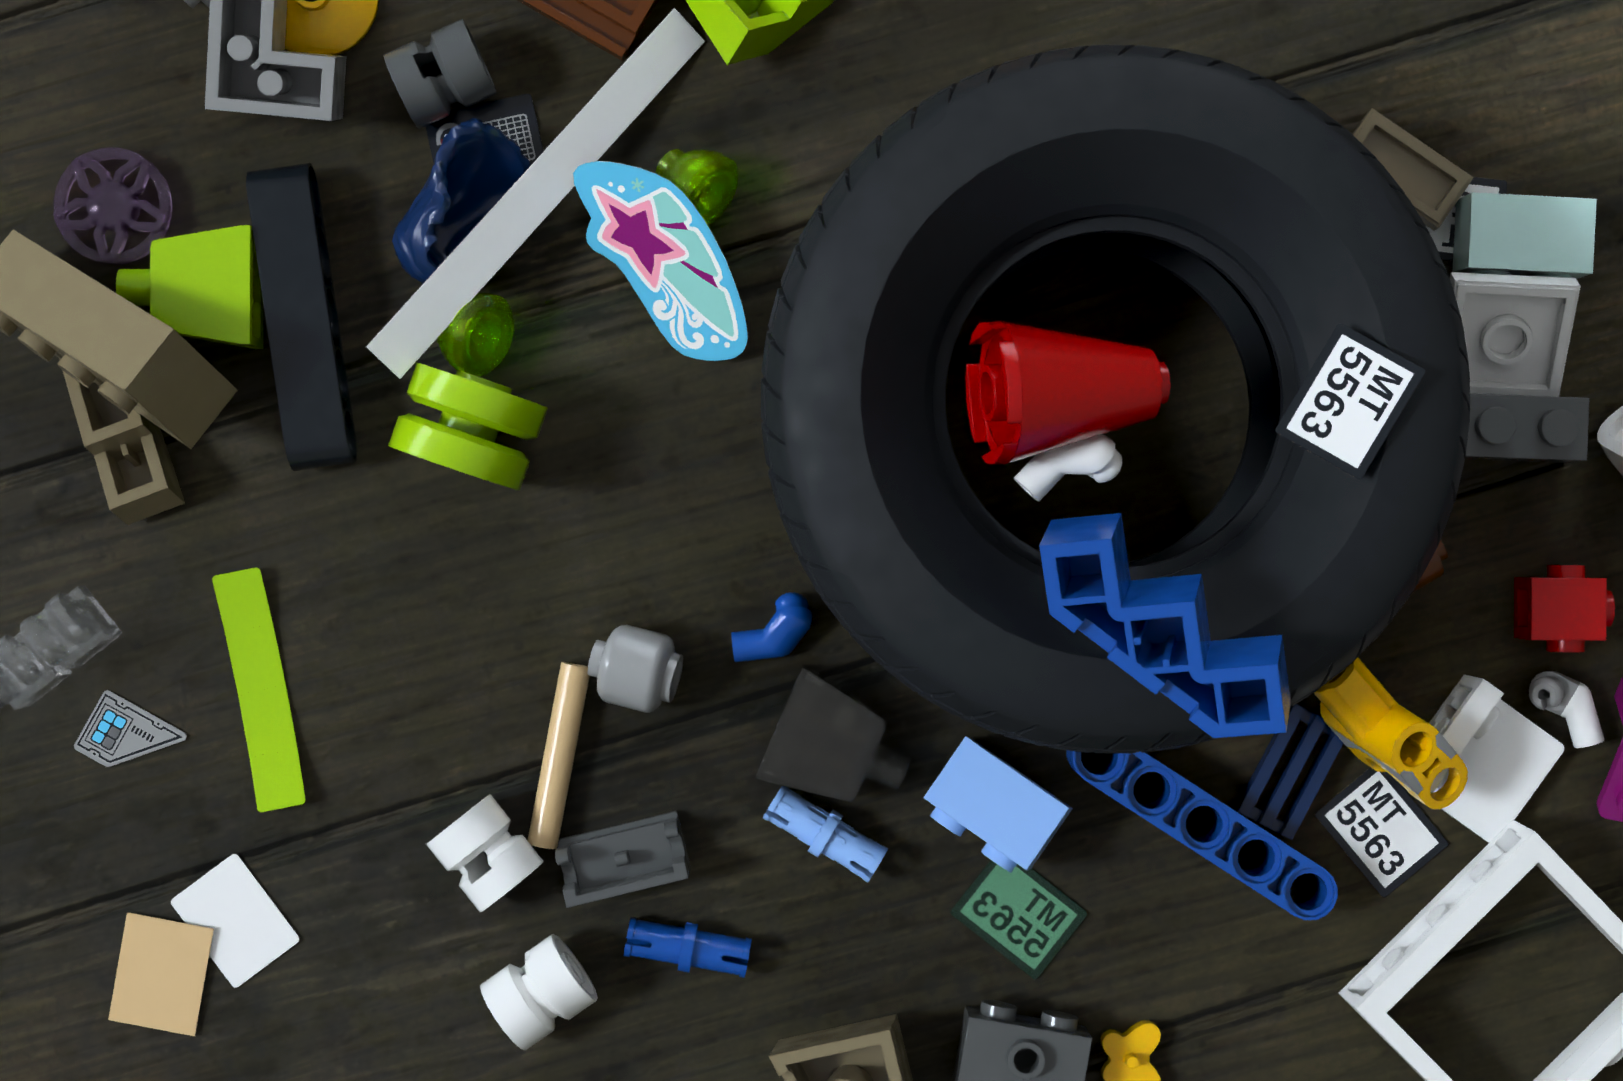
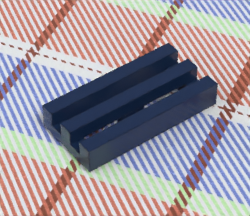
M1298 704L1291 706L1287 733L1273 735L1234 810L1293 840L1343 742L1324 722L1321 716L1310 712ZM1301 720L1308 724V727L1262 811L1254 806ZM1321 732L1328 736L1283 821L1276 817Z

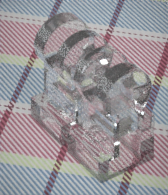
M77 586L68 594L59 592L45 603L44 610L35 615H30L20 623L21 631L14 637L6 634L0 639V708H3L8 703H10L14 710L30 707L71 675L70 669L80 668L123 634L86 586Z

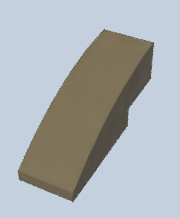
M63 371L84 447L94 455L109 510L124 523L130 525L185 504L161 429L135 410L127 414L117 408L97 391L100 386L93 382L87 388Z

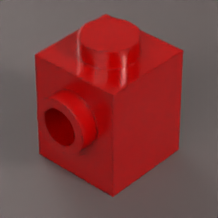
M1547 565V577H1514V638L1546 640V651L1585 652V640L1606 641V627H1610L1613 624L1615 616L1614 597L1612 592L1607 590V578L1585 577V565Z

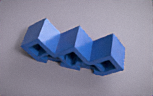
M1121 513L1054 519L1050 521L1039 548L1049 614L1073 633L1078 629L1108 652L1107 658L1155 695L1160 691L1190 714L1189 720L1212 738L1287 733L1291 700L1282 635L1211 641L1202 574L1131 580Z

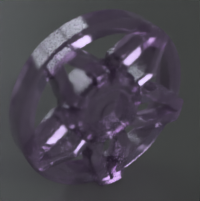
M108 147L82 154L71 162L57 184L54 195L53 214L56 225L64 239L81 255L101 263L124 264L146 256L150 253L151 242L164 238L171 222L173 206L169 186L162 173L154 164L133 151ZM109 159L127 160L126 164L115 171L113 180L110 172L98 163ZM140 166L134 185L131 187L125 185V177ZM88 167L99 175L101 183L95 187L89 185L84 170ZM149 177L153 180L158 192L159 209L147 200H139L138 196L145 192ZM77 179L80 190L85 192L88 197L75 198L67 203L70 189ZM81 207L87 208L88 217L83 220H69V214ZM140 209H144L157 219L156 223L137 222ZM96 226L93 236L98 251L84 244L73 230H90ZM128 228L135 232H151L139 245L123 252L129 237ZM107 230L116 232L110 253H108L104 236Z

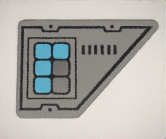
M106 690L103 692L75 742L74 748L98 763L111 767L185 741L187 735L185 732Z

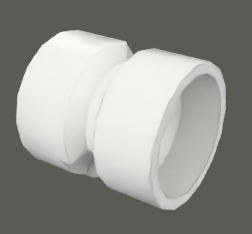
M491 794L487 795L426 844L447 871H460L462 877L459 887L479 912L484 911L544 862L523 835H510L508 828L511 819Z
M551 934L525 953V965L519 968L508 964L480 985L482 996L495 1020L512 1042L525 1051L554 1031L555 1018L557 1016L570 1020L598 999L596 990L583 966L568 946L555 934Z

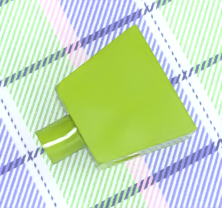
M239 225L153 240L150 245V269L118 270L116 293L136 306H150V314L172 327L181 336L253 349H263V298L251 225Z

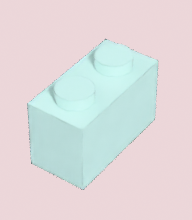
M1475 192L1460 198L1456 203L1452 272L1572 277L1576 279L1593 274L1597 199Z

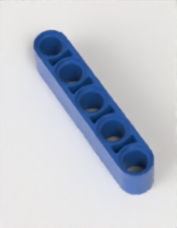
M1066 750V758L1070 767L1086 782L1293 916L1303 920H1317L1326 916L1334 908L1338 898V887L1333 876L1326 869L1147 753H1112L1110 762L1104 768L1088 770L1081 761V752ZM1147 772L1159 773L1163 780V790L1158 799L1151 803L1137 802L1133 788L1136 780ZM1199 806L1211 807L1214 813L1212 829L1200 837L1190 836L1186 829L1188 814ZM1262 840L1266 848L1264 861L1259 867L1252 870L1241 869L1238 863V854L1241 847L1248 841ZM1314 874L1317 880L1315 895L1304 903H1294L1290 896V888L1293 881L1300 875Z

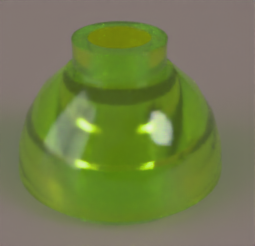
M673 149L663 156L656 168V174L670 180L683 191L704 218L707 225L714 222L726 210L738 186L739 172L735 161L722 153L709 149H695L686 153L680 149Z
M479 292L459 310L453 321L437 338L438 346L445 360L456 371L460 370L482 377L490 373L501 363L511 346L514 334V319L509 303L499 295Z

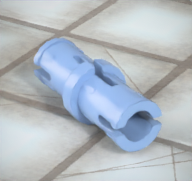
M784 784L763 816L764 820L784 829L810 846L808 849L809 853L816 857H819L820 853L843 865L867 883L888 850L884 845H880L841 821L842 814L834 809L831 813H828L805 800Z

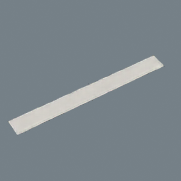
M675 8L366 346L399 379L403 377L575 186L573 173L577 167L585 163L598 161L705 42Z

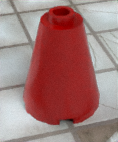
M999 320L979 323L971 336L969 345L982 344L980 363L966 364V403L974 443L988 442L991 449L990 452L981 456L987 464H1008L1153 419L1158 414L1160 405L1165 404L1170 396L1171 383L1167 365L1164 362H1159L1156 354L1150 348Z

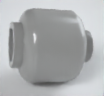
M621 625L611 632L607 642L596 640L589 658L588 675L597 678V692L606 703L650 713L656 710L662 701L672 702L682 673L683 655L675 653L673 640L666 634L630 625Z

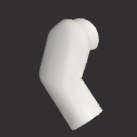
M1102 434L1035 455L1014 477V480L1031 497L1039 502L1065 474L1088 475L1098 483L1112 480L1121 470L1122 456L1115 449L1113 440Z

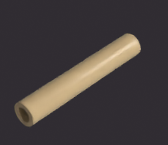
M561 662L527 840L531 846L545 849H557L590 677L588 675V666L568 662Z

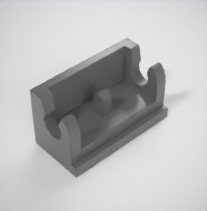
M677 810L560 838L558 848L555 850L556 863L558 866L561 865L564 876L563 895L566 908L688 879L691 872V865Z

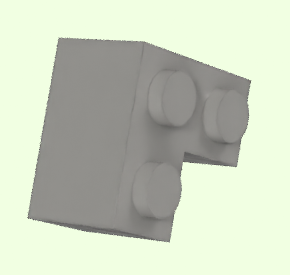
M210 0L205 109L325 121L343 119L347 56L286 51L285 37L288 0Z

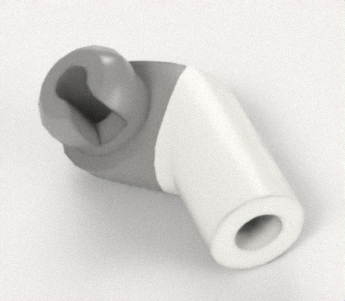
M1557 671L1542 672L1532 679L1529 687V698L1532 704L1541 710L1545 709L1566 718L1574 748L1593 746L1605 740L1591 691L1585 684Z

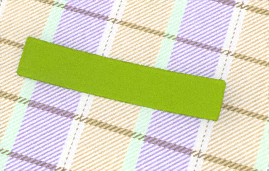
M254 567L215 575L212 578L225 631L240 703L257 810L259 812H267L302 805L305 803L306 798L285 677L261 570Z

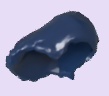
M475 118L452 127L443 138L442 144L435 156L429 178L413 201L408 212L395 228L392 239L395 254L402 268L412 278L420 281L422 284L531 166L528 158L522 154L518 143L513 139H509L501 129L491 124H484L482 120Z

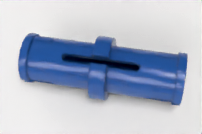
M631 917L624 956H635L678 964L677 971L690 973V968L696 967L735 974L745 978L752 938L746 937L744 939L699 931L698 924L686 922L685 928Z

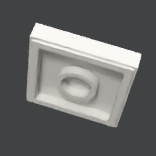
M1451 272L1450 281L1464 328L1469 361L1470 394L1559 397L1581 287L1576 278Z

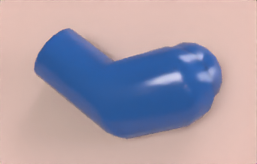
M796 592L785 593L776 600V613L764 629L731 632L734 662L789 655L811 627L812 613L808 609L807 599Z

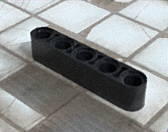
M311 163L247 172L246 188L283 439L289 465L293 471L356 462V435L320 192L314 168Z

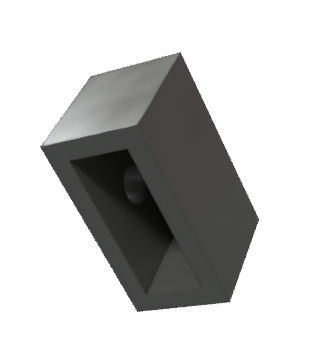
M988 999L981 1000L980 1008L965 1005L953 1081H1085L1092 1037L1085 1026L1078 1025L1079 1018L1077 1016L1054 1010H1043L1041 1018L1018 1015L1017 1006Z

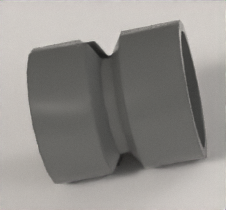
M463 19L432 32L430 44L427 46H423L414 40L383 55L395 87L418 129L449 116L451 104L455 102L469 107L497 94L487 66Z

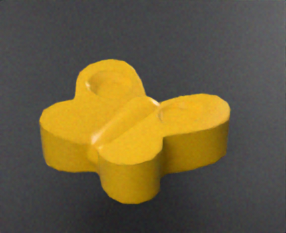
M1150 1020L1139 1021L1124 1033L1112 1029L1102 1033L1100 1038L1101 1045L1108 1055V1060L1101 1068V1076L1104 1081H1161L1156 1069L1150 1063V1055L1157 1047L1161 1038L1160 1029L1154 1022Z

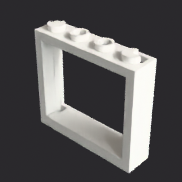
M1512 820L1339 992L1349 1005L1425 1081L1453 1080L1387 1012L1535 865L1623 954V922L1535 831L1515 820ZM1623 992L1533 1081H1591L1604 1067L1617 1063L1623 1057Z

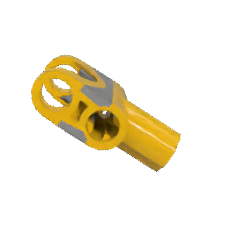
M1359 657L1324 686L1313 692L1321 701L1320 713L1324 722L1359 760L1377 772L1389 773L1413 797L1431 809L1445 808L1460 796L1468 778V770L1463 760L1435 727L1399 705ZM1449 768V775L1443 787L1430 794L1433 780L1441 771Z

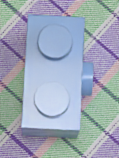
M965 736L923 797L935 806L930 817L959 837H961L966 828L987 842L981 852L1010 873H1012L1017 864L1025 870H1030L1073 809L977 741Z

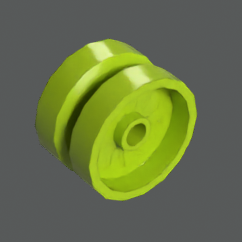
M416 363L407 393L414 402L442 411L439 422L437 423L410 413L398 416L388 446L450 469L520 491L530 460L523 452L496 443L498 432L501 431L525 440L538 438L548 408L512 395L511 388L460 370H457L456 375L421 363Z

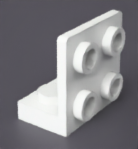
M1463 675L1429 722L1452 746L1468 770V778L1464 790L1452 804L1442 808V810L1490 843L1512 820H1515L1564 752V745L1502 701L1501 697L1504 693L1483 678ZM1449 768L1441 771L1433 780L1430 794L1443 787L1449 775Z

